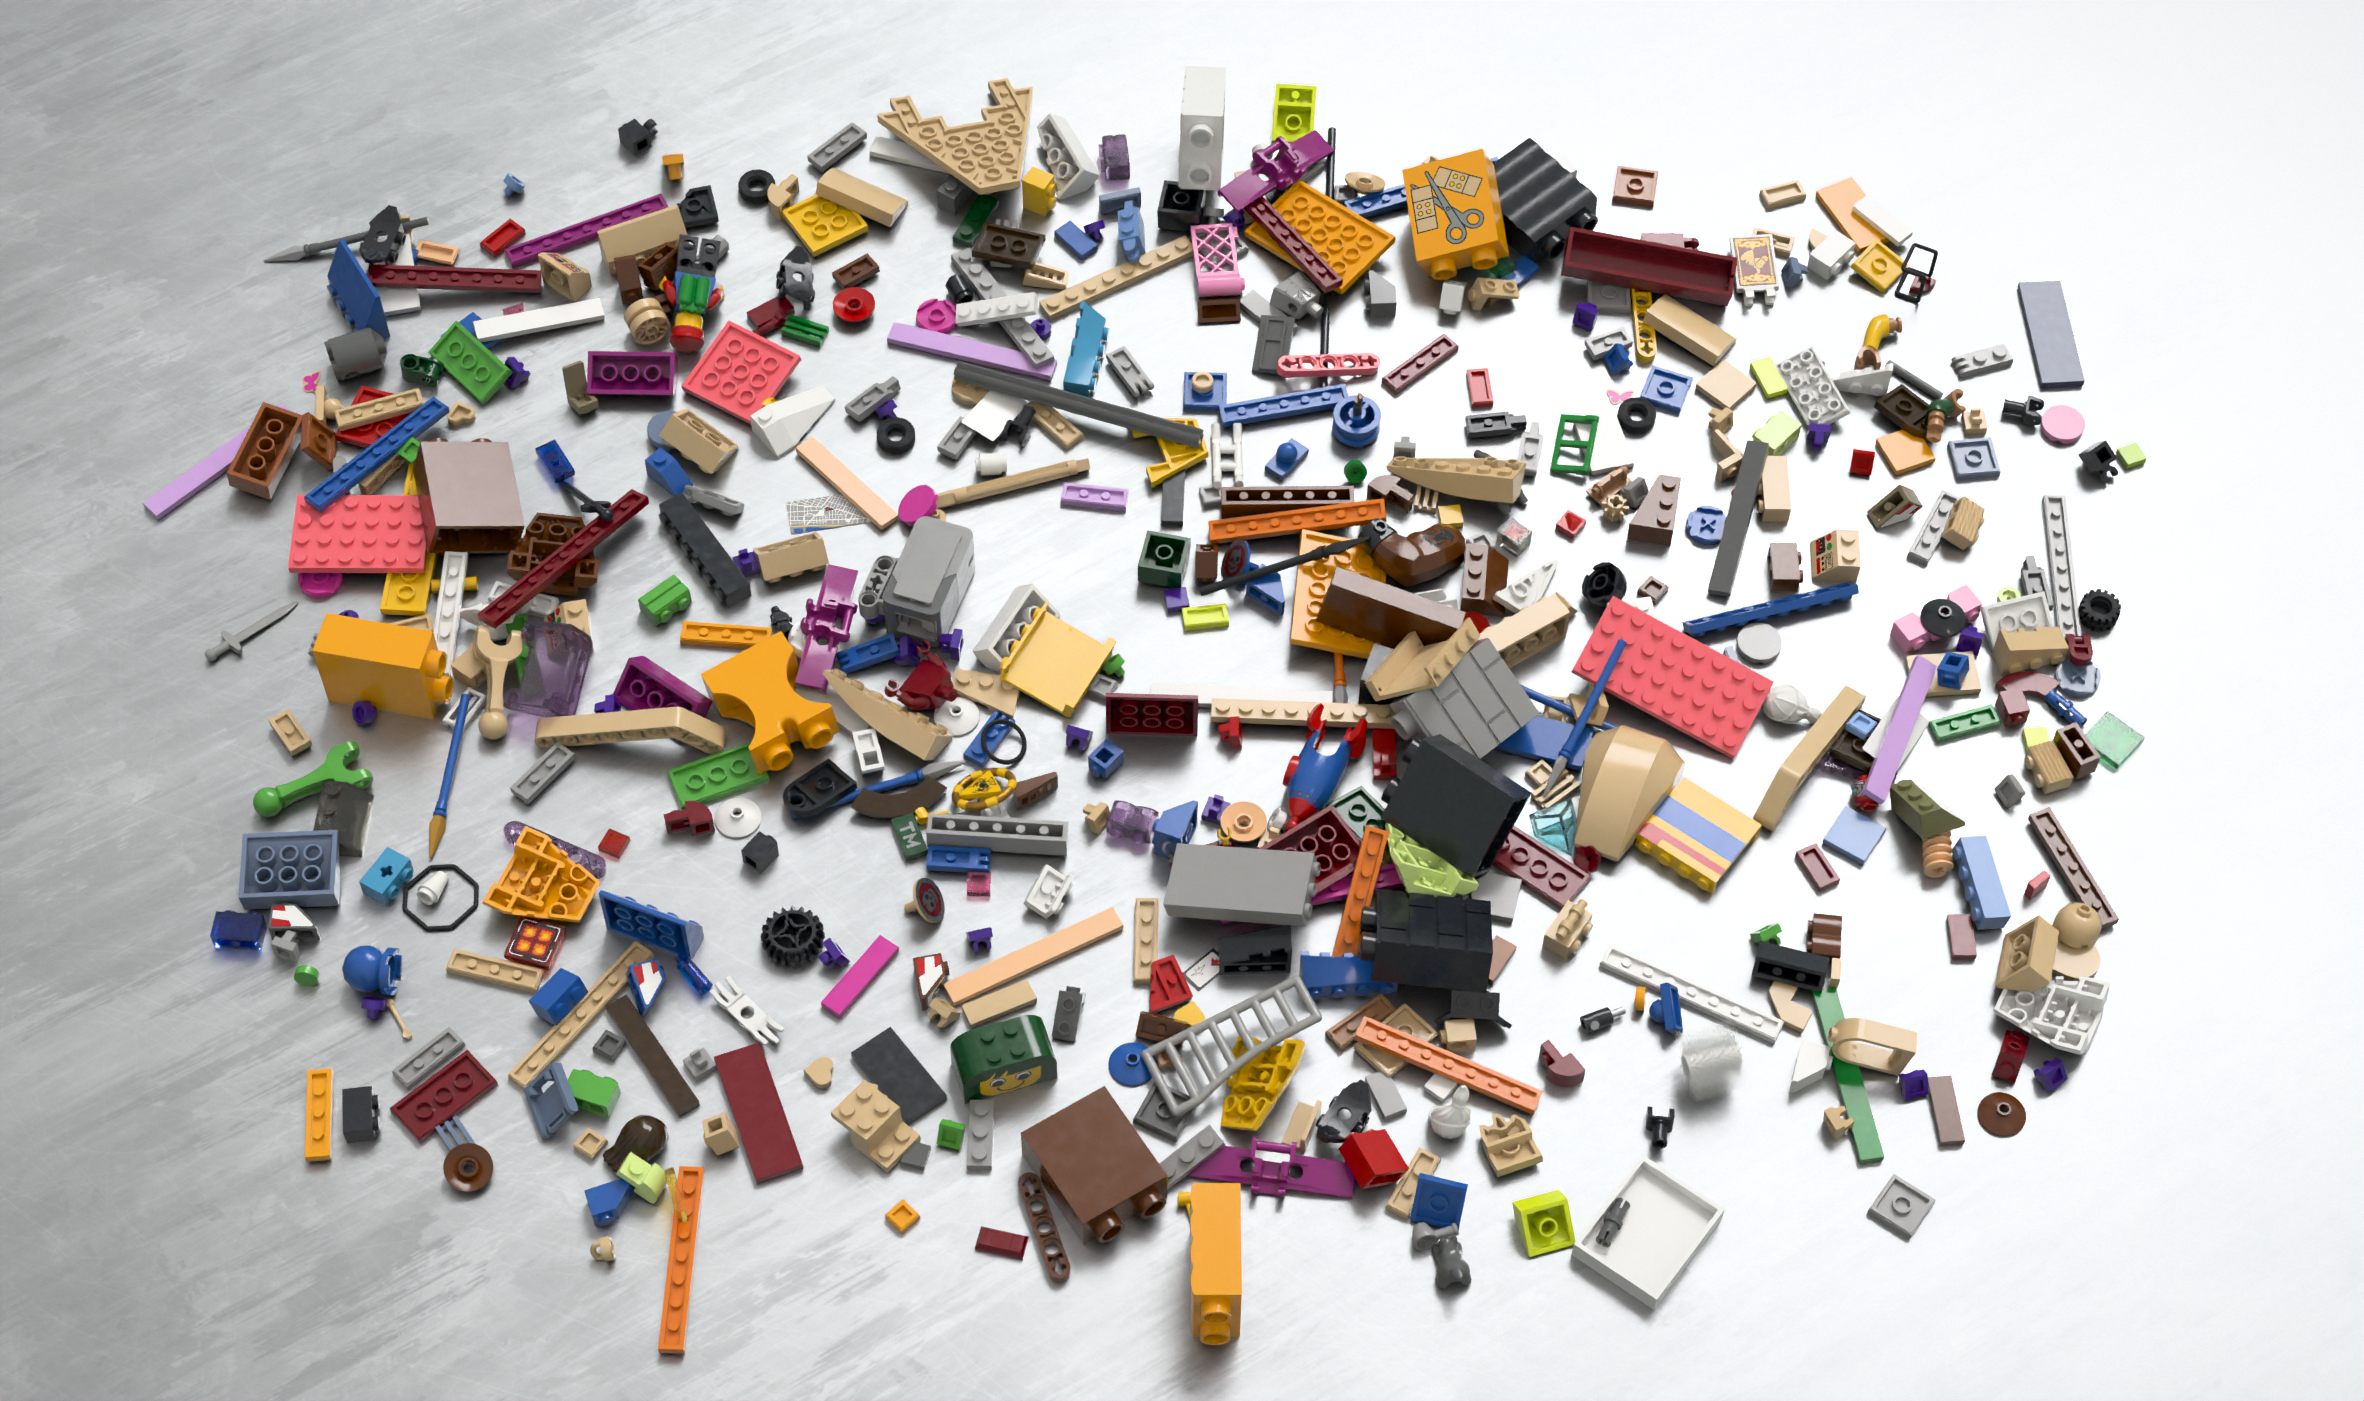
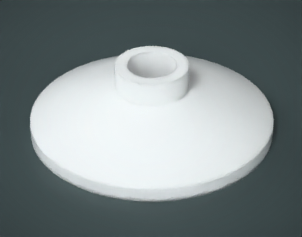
M956 697L953 702L944 700L934 712L935 724L938 723L948 729L947 733L953 736H963L972 732L977 727L980 718L979 710L975 703L964 697Z
M733 798L725 801L719 806L715 814L717 829L724 836L733 839H741L752 835L761 823L759 807L753 801L746 798Z

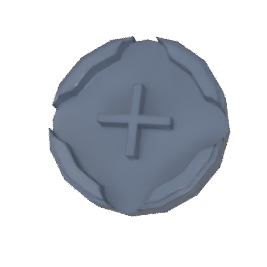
M2069 657L2058 664L2054 675L2055 680L2060 682L2059 689L2075 698H2085L2092 695L2098 689L2101 681L2100 670L2093 665L2092 661L2086 666H2077L2070 661Z

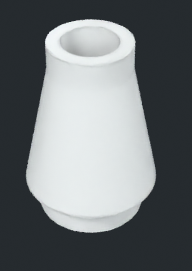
M438 871L433 877L419 886L417 892L418 899L426 905L438 902L446 883L449 881L448 875L443 871Z

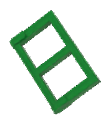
M1561 414L1550 467L1551 472L1589 475L1599 416ZM1565 424H1591L1589 440H1563ZM1561 447L1587 449L1584 466L1558 464Z

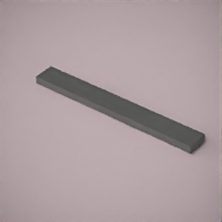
M1747 440L1708 587L1709 594L1731 596L1769 451V443Z

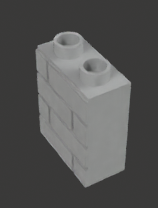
M1489 638L1477 640L1438 687L1401 695L1389 704L1396 714L1390 719L1391 724L1404 740H1409L1410 738L1422 740L1441 734L1478 759H1481L1540 713L1505 661L1500 657L1501 655Z

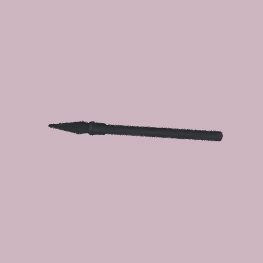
M1370 537L1334 542L1327 547L1323 545L1321 549L1317 548L1309 553L1200 587L1199 591L1201 596L1313 560H1320L1323 557L1329 558V555L1340 554L1369 540Z

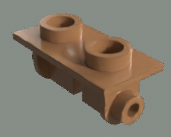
M1625 465L1618 466L1587 489L1586 493L1602 505L1603 501L1606 502L1608 495H1616L1620 492L1621 488L1626 487L1632 481L1627 477V473H1629L1628 468Z

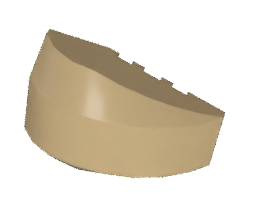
M1625 725L1596 733L1585 754L1573 847L1586 848L1591 845L1595 847L1596 853L1600 854V856L1616 862L1619 861L1634 843L1640 829L1676 787L1685 768V761L1666 739Z

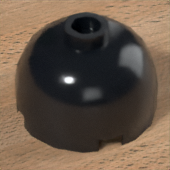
M1602 562L1592 568L1594 571L1590 576L1586 574L1584 577L1582 594L1590 603L1599 608H1606L1607 603L1610 602L1613 596L1622 600L1626 595L1627 579L1624 573L1610 562Z

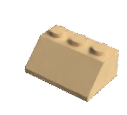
M688 408L672 414L659 434L664 439L663 441L666 445L681 451V455L684 458L696 462L699 465L698 467L705 473L712 474L719 471L739 448L736 443Z
M817 532L752 549L761 577L764 581L768 580L769 583L780 581L782 576L789 574L790 577L802 575L803 571L808 569L818 571L824 569V565L829 564L824 540Z
M2038 915L2005 934L1995 986L2000 989L2034 992L2041 987H2046L2052 979L2051 975L2055 962L2059 930Z

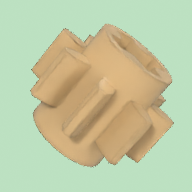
M1619 494L1608 495L1606 502L1603 501L1601 509L1604 510L1603 517H1607L1611 522L1623 521V516L1628 515L1629 507L1626 506L1627 499H1623Z

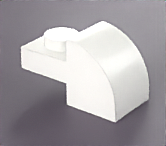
M871 728L852 732L861 774L884 770L885 765L875 729Z

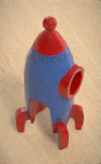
M1319 703L1312 709L1307 718V726L1309 728L1306 734L1307 742L1299 757L1295 755L1291 757L1283 778V785L1287 786V804L1291 818L1286 823L1287 831L1297 826L1299 822L1312 817L1327 805L1342 779L1349 759L1353 760L1361 756L1366 743L1364 735L1368 724L1364 718L1359 720L1353 731L1350 727L1348 728L1335 754L1323 755L1318 753L1326 734L1324 726L1327 719L1321 721L1320 718L1324 705Z

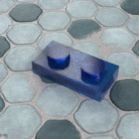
M555 439L535 448L536 454L555 484L575 475L574 468Z

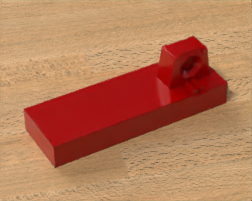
M1372 728L1373 780H1392L1397 777L1395 729Z

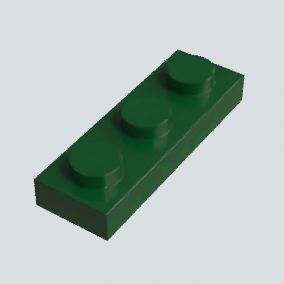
M985 194L978 195L954 233L953 242L972 249L985 222H989L999 206V199Z

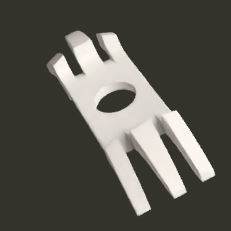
M730 976L726 978V981L736 996L732 995L719 982L715 986L727 1002L714 989L709 991L716 1002L753 1035L756 1041L763 1045L769 1044L766 1039L776 1044L780 1042L767 1028L766 1024L772 1030L782 1033L785 1028L777 1024L750 1000ZM745 1008H751L754 1010V1015L749 1019H745L740 1015L741 1011Z

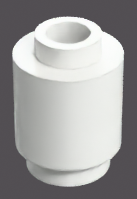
M979 454V458L975 459L976 472L980 471L981 476L1000 475L1002 472H1007L1006 454Z

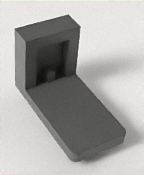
M1067 985L1066 989L1059 990L1052 1031L1053 1038L1068 1041L1076 1040L1081 1005L1085 1002L1086 993L1080 992V987Z

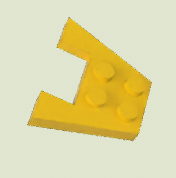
M1164 418L1200 428L1197 419ZM1131 430L1133 438H1139L1148 435L1145 433ZM1156 437L1165 462L1146 467L1151 487L1157 486L1183 469L1186 470L1209 457V451L1204 438L1198 449Z

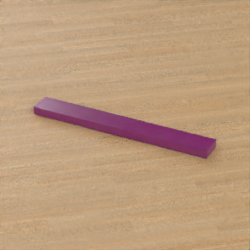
M658 194L504 249L505 255L512 269L539 260L538 255L540 253H559L598 239L597 231L668 208V205L662 194Z

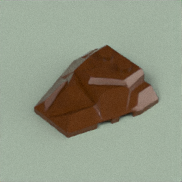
M537 512L527 526L524 537H520L515 550L510 551L506 573L515 581H519L585 527L582 517ZM594 549L540 593L574 596L577 594L579 587L588 588L597 583L599 562L593 555Z

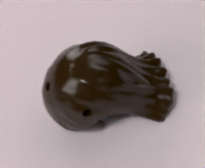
M650 1115L634 1117L624 1125L615 1144L610 1149L605 1150L603 1153L604 1161L616 1173L630 1152L648 1162L653 1156L660 1153L668 1142V1128L660 1119Z

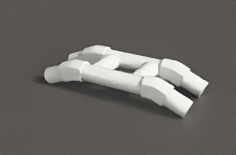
M1213 423L1211 424L1213 486L1216 489L1221 488V471H1234L1235 486L1243 487L1242 424H1233V445H1220V424ZM1221 454H1234V463H1221Z

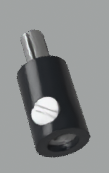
M1623 1006L1611 1011L1608 1007L1581 1016L1580 1022L1585 1033H1589L1613 1024V1018L1626 1014V1010Z

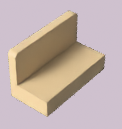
M1592 683L1586 696L1569 693L1568 699L1576 721L1595 687ZM1602 691L1587 721L1589 724L1599 726L1603 724L1609 709L1604 691Z
M1317 1100L1315 1106L1298 1102L1283 1137V1144L1292 1145V1142H1297L1296 1152L1305 1153L1317 1120L1321 1115L1322 1101Z

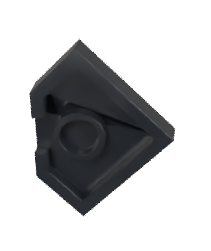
M711 185L689 189L685 194L684 200L676 204L685 228L719 222Z

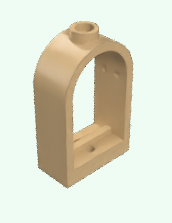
M1864 1018L1841 1020L1829 1029L1827 1040L1833 1042V1054L1841 1061L1896 1076L1901 1074L1916 1054L1917 1032ZM1856 1041H1862V1042L1874 1044V1045H1877V1046H1881V1047L1893 1049V1051H1890V1050H1887V1049H1883V1048H1879V1047H1875V1046H1871V1045H1867V1044H1863V1043L1856 1042Z

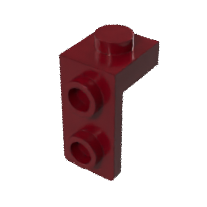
M2006 1030L1992 1072L1993 1076L2013 1083L2016 1082L2024 1060L2029 1037L2019 1031Z

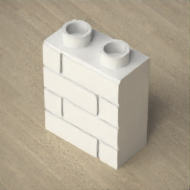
M1185 65L1180 114L1178 186L1180 189L1218 191L1221 188L1227 67Z

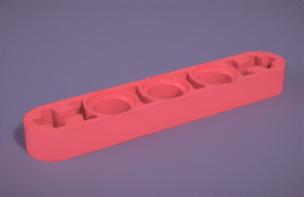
M1373 353L1282 356L1278 360L1276 371L1280 376L1286 378L1373 375L1378 371L1380 359ZM1324 362H1329V363H1331L1334 367H1333V368H1326V367L1323 365V363H1324ZM1344 362H1351L1354 364V367L1348 368L1344 365ZM1309 363L1313 366V368L1306 369L1302 366V364Z

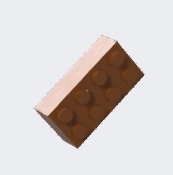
M263 402L227 471L229 486L271 500L301 441L302 415Z

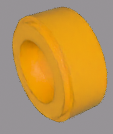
M1637 987L1635 1009L1645 1011L1646 987Z

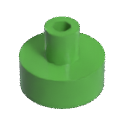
M1118 653L1111 657L1102 666V669L1107 675L1115 673L1118 677H1121L1125 673V670L1121 667L1125 660Z

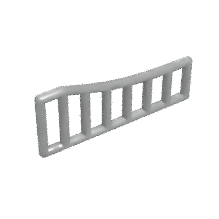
M1296 975L1143 1050L1141 1057L1171 1114L1177 1117L1201 1105L1227 1079L1258 1055L1296 1033L1319 1023L1322 1020V1015L1301 977ZM1293 987L1296 988L1311 1015L1299 1022L1282 992ZM1272 997L1275 999L1289 1027L1276 1033L1260 1004ZM1250 1008L1253 1009L1268 1039L1258 1045H1255L1239 1015ZM1228 1019H1231L1248 1050L1237 1060L1217 1025ZM1207 1029L1211 1032L1228 1064V1067L1218 1076L1196 1037L1197 1034ZM1185 1040H1188L1210 1082L1200 1093L1174 1047ZM1165 1050L1191 1098L1179 1105L1175 1101L1152 1057Z

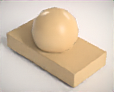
M320 385L316 387L315 417L327 426V418L336 419L334 410L343 408V405L336 398L328 399L325 386Z

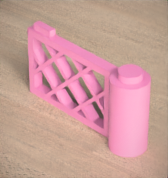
M1232 223L1190 226L1198 298L1241 295V291L1245 290V280L1240 278L1235 247V240L1238 239L1237 227H1233ZM1219 231H1228L1229 235L1223 239L1217 233ZM1204 232L1208 236L1201 240L1196 236V233ZM1212 238L1220 243L1215 248L1207 244ZM1223 246L1231 250L1227 256L1219 252ZM1203 247L1210 251L1206 257L1198 253ZM1214 255L1222 259L1218 265L1209 261ZM1228 263L1233 267L1234 271H1224L1221 267ZM1205 264L1213 269L1208 273H1201L1200 271Z

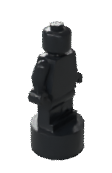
M774 606L771 608V613L773 614L770 616L771 626H777L778 632L781 631L788 641L789 632L793 627L790 624L792 617H789L786 612L781 611L778 606Z

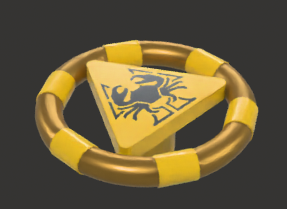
M987 768L973 772L955 785L951 794L952 801L958 808L967 811L993 807L1006 800L1014 792L1017 785L1016 777L1010 770L1004 768ZM994 776L1008 780L1003 791H1001ZM976 798H978V801H979V802H969V801H971V800H973V799H976Z

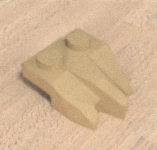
M1514 1114L1511 1116L1510 1121L1506 1122L1501 1115H1492V1127L1479 1125L1485 1154L1497 1177L1543 1162V1156L1533 1140L1532 1131L1525 1119Z

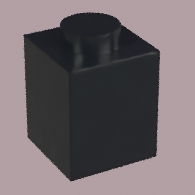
M759 831L741 850L743 862L759 874H762L779 856L777 841L772 836H766Z

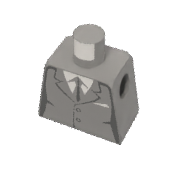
M1300 271L1273 288L1270 304L1296 319H1300L1308 313L1314 318H1318L1323 312V307L1318 304L1321 295L1320 290Z

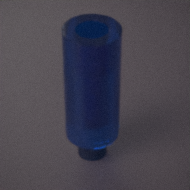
M682 953L678 954L675 957V961L678 963L677 969L699 995L709 992L713 986L712 982L690 957H685Z

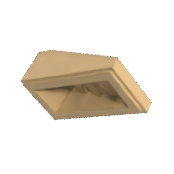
M1035 262L1032 270L1025 269L1022 285L1065 290L1069 271Z

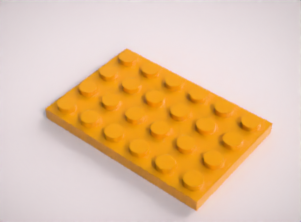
M1297 180L1271 205L1343 279L1342 286L1334 289V291L1341 295L1396 242L1394 235L1301 180ZM1256 221L1244 231L1245 237L1303 271Z
M1302 529L1298 556L1309 553L1317 548L1321 549L1323 545L1327 547L1334 542L1351 539ZM1360 544L1340 554L1329 555V558L1323 557L1320 560L1297 565L1289 643L1368 659L1375 642L1318 623L1316 619L1337 567L1382 583H1386V573Z

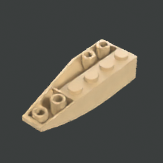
M1398 456L1393 458L1386 468L1388 471L1408 481L1449 495L1476 500L1514 503L1520 495L1526 462H1519L1517 459L1497 460L1496 457L1406 458Z
M839 669L824 670L823 675L854 712L886 738L923 760H933L952 740L953 735L947 733L948 729L938 723L935 725L930 723V718L919 712L915 714L901 705L885 698L879 692L866 688L862 682L847 678V674Z

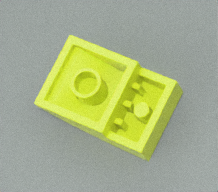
M1276 83L1272 142H1275L1277 137L1282 136L1288 143H1292L1314 131L1317 86Z

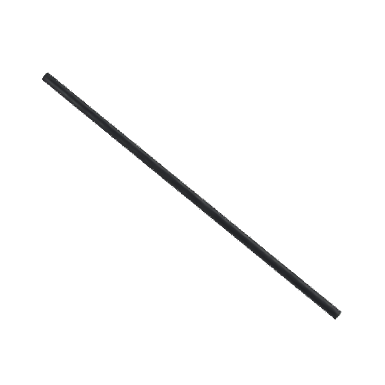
M1330 127L1328 128V144L1334 149V152L1327 156L1326 196L1334 200L1336 128ZM1322 291L1323 312L1321 316L1320 355L1329 354L1331 291L1327 293ZM1324 362L1323 365L1328 368V362ZM1328 376L1319 377V388L1327 387Z

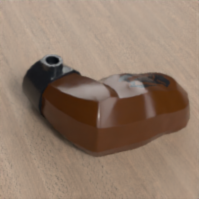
M1376 518L1358 536V538L1370 537L1369 540L1360 543V545L1386 574L1404 587L1431 581L1445 571L1462 564L1465 557L1466 546L1464 536L1455 527L1444 523L1434 524L1423 531L1413 532L1405 537L1399 535L1395 529L1382 519Z

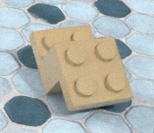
M865 1079L831 1111V1117L849 1130L852 1145L887 1173L901 1160L902 1155L915 1142L918 1143L921 1140L920 1134L902 1121L900 1107Z

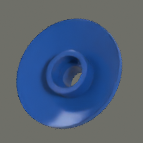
M1136 1042L1118 1046L1109 1058L1108 1066L1112 1077L1118 1083L1125 1086H1140L1148 1082L1152 1076L1141 1057V1052L1148 1047ZM1129 1059H1136L1137 1061L1132 1063V1062H1129L1128 1060H1129Z

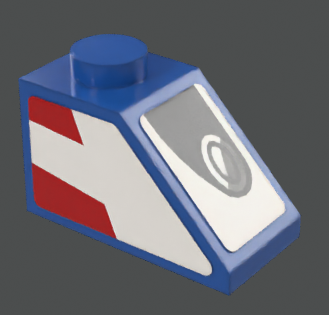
M657 958L630 965L626 972L635 1003L642 1017L648 1012L665 979L664 968L662 965L659 966Z

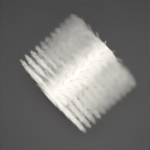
M1725 1024L1722 1025L1721 1030L1719 1025L1718 1027L1716 1026L1717 1031L1719 1030L1716 1036V1029L1712 1031V1028H1710L1711 1032H1713L1711 1039L1709 1033L1705 1037L1706 1029L1703 1030L1704 1034H1700L1699 1038L1697 1037V1041L1694 1035L1693 1041L1692 1039L1690 1041L1689 1038V1041L1687 1039L1686 1042L1687 1035H1684L1685 1039H1683L1680 1049L1682 1048L1680 1051V1061L1685 1078L1687 1077V1089L1688 1079L1689 1088L1690 1085L1691 1089L1693 1086L1692 1094H1695L1696 1088L1698 1091V1087L1699 1090L1700 1088L1702 1090V1087L1703 1089L1705 1087L1706 1090V1087L1708 1089L1709 1086L1708 1093H1711L1710 1089H1714L1715 1085H1717V1089L1718 1086L1722 1089V1086L1720 1087L1721 1082L1722 1084L1724 1082L1725 1085L1728 1081V1089L1731 1083L1733 1087L1737 1084V1088L1739 1087V1082L1742 1085L1739 1080L1740 1077L1742 1079L1741 1073L1744 1070L1742 1055L1745 1054H1741V1048L1738 1046L1739 1042L1737 1044V1029L1736 1042L1734 1034L1731 1036L1732 1029L1730 1034L1728 1027L1727 1031L1725 1029L1724 1032Z

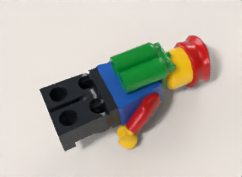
M680 234L677 243L674 280L671 282L664 276L659 284V288L665 292L669 302L674 305V310L678 312L669 341L678 351L691 353L698 351L704 345L703 318L701 316H705L706 310H712L725 297L723 286L714 289L721 241L702 238L699 258L696 259L699 237ZM684 242H691L693 245L685 244ZM711 245V246H713L714 248H709V247H705V246Z

